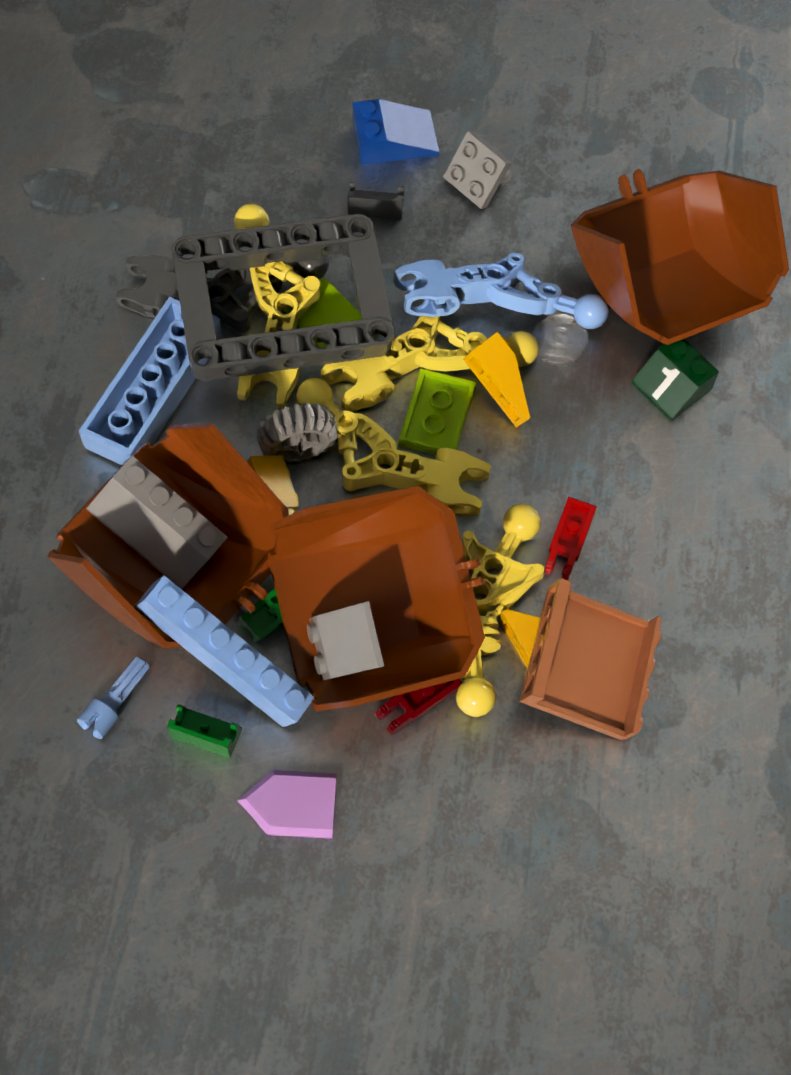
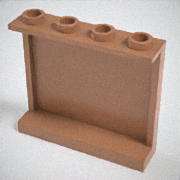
M560 578L547 589L519 702L616 739L626 740L636 735L643 725L641 713L643 704L646 702L650 692L647 685L649 675L653 672L656 664L654 652L662 635V631L659 629L662 618L657 616L650 621L638 618L570 591L572 582Z

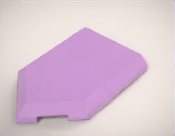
M272 770L237 801L257 822L266 835L333 839L337 774Z

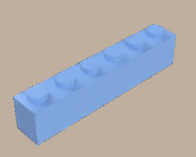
M163 575L153 582L134 606L138 612L282 727L297 723L313 700L314 696L166 576Z

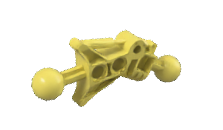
M520 503L513 505L506 511L502 521L506 533L495 551L478 543L472 531H465L462 535V545L466 561L480 558L481 565L477 568L470 569L472 573L471 579L481 577L485 578L486 582L484 585L473 587L474 595L482 593L487 596L482 600H476L485 639L465 676V681L456 692L457 705L468 716H484L492 710L496 703L495 689L491 683L484 679L482 656L492 654L501 647L500 641L497 640L500 637L499 631L496 630L499 627L497 617L502 611L510 609L533 584L544 577V566L542 564H523L512 560L520 543L531 540L540 530V516L531 505ZM495 568L500 570L501 572L496 575L489 574L487 571L489 569Z

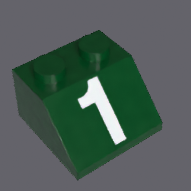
M685 339L669 345L664 344L658 348L631 383L672 421L713 389L719 371Z

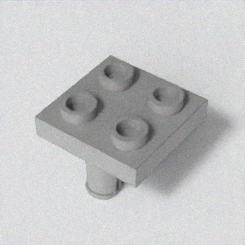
M467 131L443 178L480 209L488 207L499 185L507 184L511 180V172L508 169L512 162L476 132Z

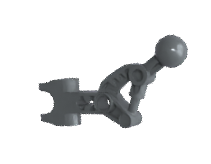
M157 255L127 257L125 263L127 272L146 281L137 289L117 291L116 300L118 305L145 317L155 318L169 296L179 300L172 258ZM326 255L321 256V259L288 264L293 267L295 273L303 278L314 276L321 279L329 268V259ZM230 268L218 272L214 278L206 277L212 315H216L236 332H247L250 328L249 316L257 307L258 302L253 288L250 290V298L244 306L234 295V292L239 287L252 283L250 268L231 271ZM270 275V283L277 293L281 290L284 282ZM215 296H222L220 299H212Z

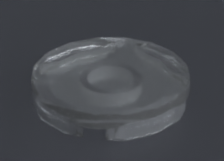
M551 314L547 316L546 319L540 320L536 324L532 333L536 337L539 346L537 357L553 366H569L577 363L585 355L589 343L587 330L578 325L573 316L567 314Z

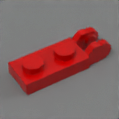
M568 497L549 548L550 554L544 568L545 574L550 575L554 569L556 557L560 555L568 558L567 564L562 571V578L569 580L574 563L578 561L597 506Z

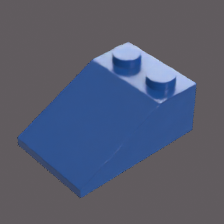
M381 99L352 102L353 127L361 165L439 155L430 110Z

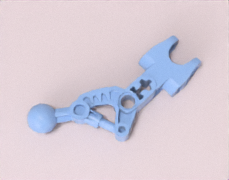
M510 253L507 257L496 263L447 269L439 260H421L403 265L394 271L393 283L395 287L403 291H411L405 295L403 307L406 313L414 316H447L456 312L460 304L493 302L497 306L532 315L554 314L557 310L573 314L575 321L581 327L596 329L606 322L609 314L607 302L597 294L588 293L579 299L562 295L559 286L552 283H543L536 276L531 277L523 270L525 259L519 253ZM411 273L416 276L415 279L401 281V278L406 274ZM521 281L525 285V291L528 293L516 290L512 286ZM424 299L421 305L411 306L413 301Z

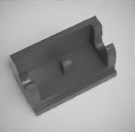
M349 183L350 191H348L347 195L348 215L363 214L369 218L402 220L404 186L398 187V193L356 190V183Z

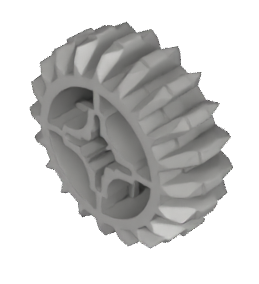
M309 402L303 405L296 403L292 407L285 406L280 411L275 410L273 415H267L265 421L259 423L260 428L257 429V439L263 456L283 455L284 461L287 464L295 461L299 463L306 459L310 460L314 456L319 457L320 453L327 452L329 447L333 446L338 438L337 424L332 412L328 411V408L325 406H320L317 403L310 405Z

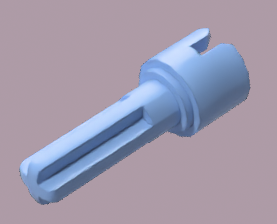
M135 657L103 698L93 699L76 719L77 723L83 729H88L95 722L93 736L97 739H102L117 721V709L149 671V664L144 659Z

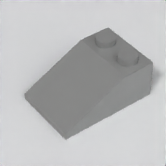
M369 601L309 618L310 624L307 625V634L310 642L315 643L317 656H314L315 668L319 675L322 674L323 680L384 666Z

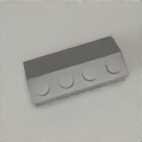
M133 455L86 508V510L180 589L192 579L227 538L224 533Z

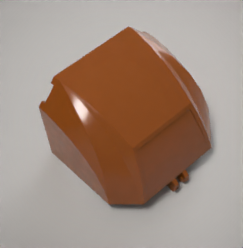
M640 169L635 170L633 182L638 192L632 194L628 177L625 174L621 175L618 178V184L623 196L622 198L584 211L571 224L576 247L585 269L607 304L629 325L665 345L672 344L769 306L773 299L770 296L781 276L785 277L789 271L777 186L723 171L682 175L647 188L643 172Z
M213 423L174 424L166 429L168 436L154 445L146 442L133 456L227 536L226 540L182 588L185 593L226 625L239 609L248 614L253 613L255 606L249 600L251 595L260 600H264L267 597L268 593L260 585L271 574L268 554L270 551L275 550L276 535L271 533V524L289 516V509ZM111 477L58 532L56 538L60 541L57 550H51L47 557L88 596L132 631L164 649L183 648L134 608L151 584L162 577L163 574L86 510L112 479Z
M414 486L304 508L271 524V533L276 535L275 550L270 551L268 554L269 566L296 680L302 688L307 687L312 696H314L315 700H312V707L315 711L355 707L466 676L485 639L473 587L484 585L486 582L485 578H470L469 569L477 568L481 565L480 558L466 561L455 512L421 487ZM369 601L384 666L323 680L322 674L319 675L315 668L314 656H317L315 643L310 642L307 634V625L310 624L309 618Z

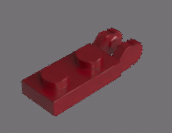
M460 679L393 696L392 699L377 709L375 715L379 720L384 719L400 706L404 714L392 721L386 729L390 735L396 734L410 722L413 723L457 692L463 682Z

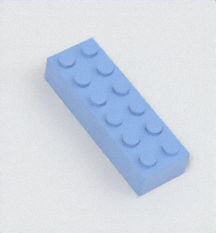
M169 296L79 429L80 437L86 449L123 465L146 442H149L151 445L154 444L196 378L190 370L179 300ZM212 315L216 340L222 339L220 318ZM200 359L198 363L205 365L208 359Z

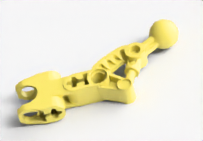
M254 203L245 204L240 207L234 217V227L236 230L268 226L270 223L266 211ZM285 261L265 263V266L250 268L256 300L262 313L268 316L264 333L279 331V326L282 327V331L296 329L298 320L320 298L319 279L314 276L301 277ZM273 275L283 282L288 280L295 286L284 293L278 294L274 291L269 276ZM284 307L292 309L289 314L279 312ZM261 350L258 351L256 354L259 356H267L270 353L268 351ZM301 368L239 376L238 399L246 401L255 384L261 381H269L278 388L276 395L277 408L284 409L297 387Z
M420 316L411 330L393 339L392 348L386 355L326 364L320 370L321 379L330 385L342 381L354 384L340 398L343 410L353 412L374 406L387 399L395 390L392 380L419 367L430 371L470 369L463 359L487 340V338L479 332L467 333L459 327L453 329L440 321V316ZM521 330L511 333L506 338L512 346V351L516 355L519 367L528 366L535 361L538 356L539 346L536 337L531 333ZM440 332L448 337L449 343L459 349L437 348L435 341L438 333Z
M309 378L301 383L296 393L298 404L303 405L309 402L310 405L317 403L320 406L327 407L328 411H331L333 417H335L338 430L339 453L344 458L342 485L346 490L355 491L376 485H386L398 489L419 486L452 509L455 515L475 516L480 514L483 501L463 491L460 484L466 480H488L491 465L466 452L451 448L438 449L435 460L397 450L396 442L376 422L360 413L342 411L332 401L333 391L328 382L321 378ZM356 436L362 438L373 451L371 455L355 461L354 456L357 452ZM388 464L391 468L383 469L380 465Z

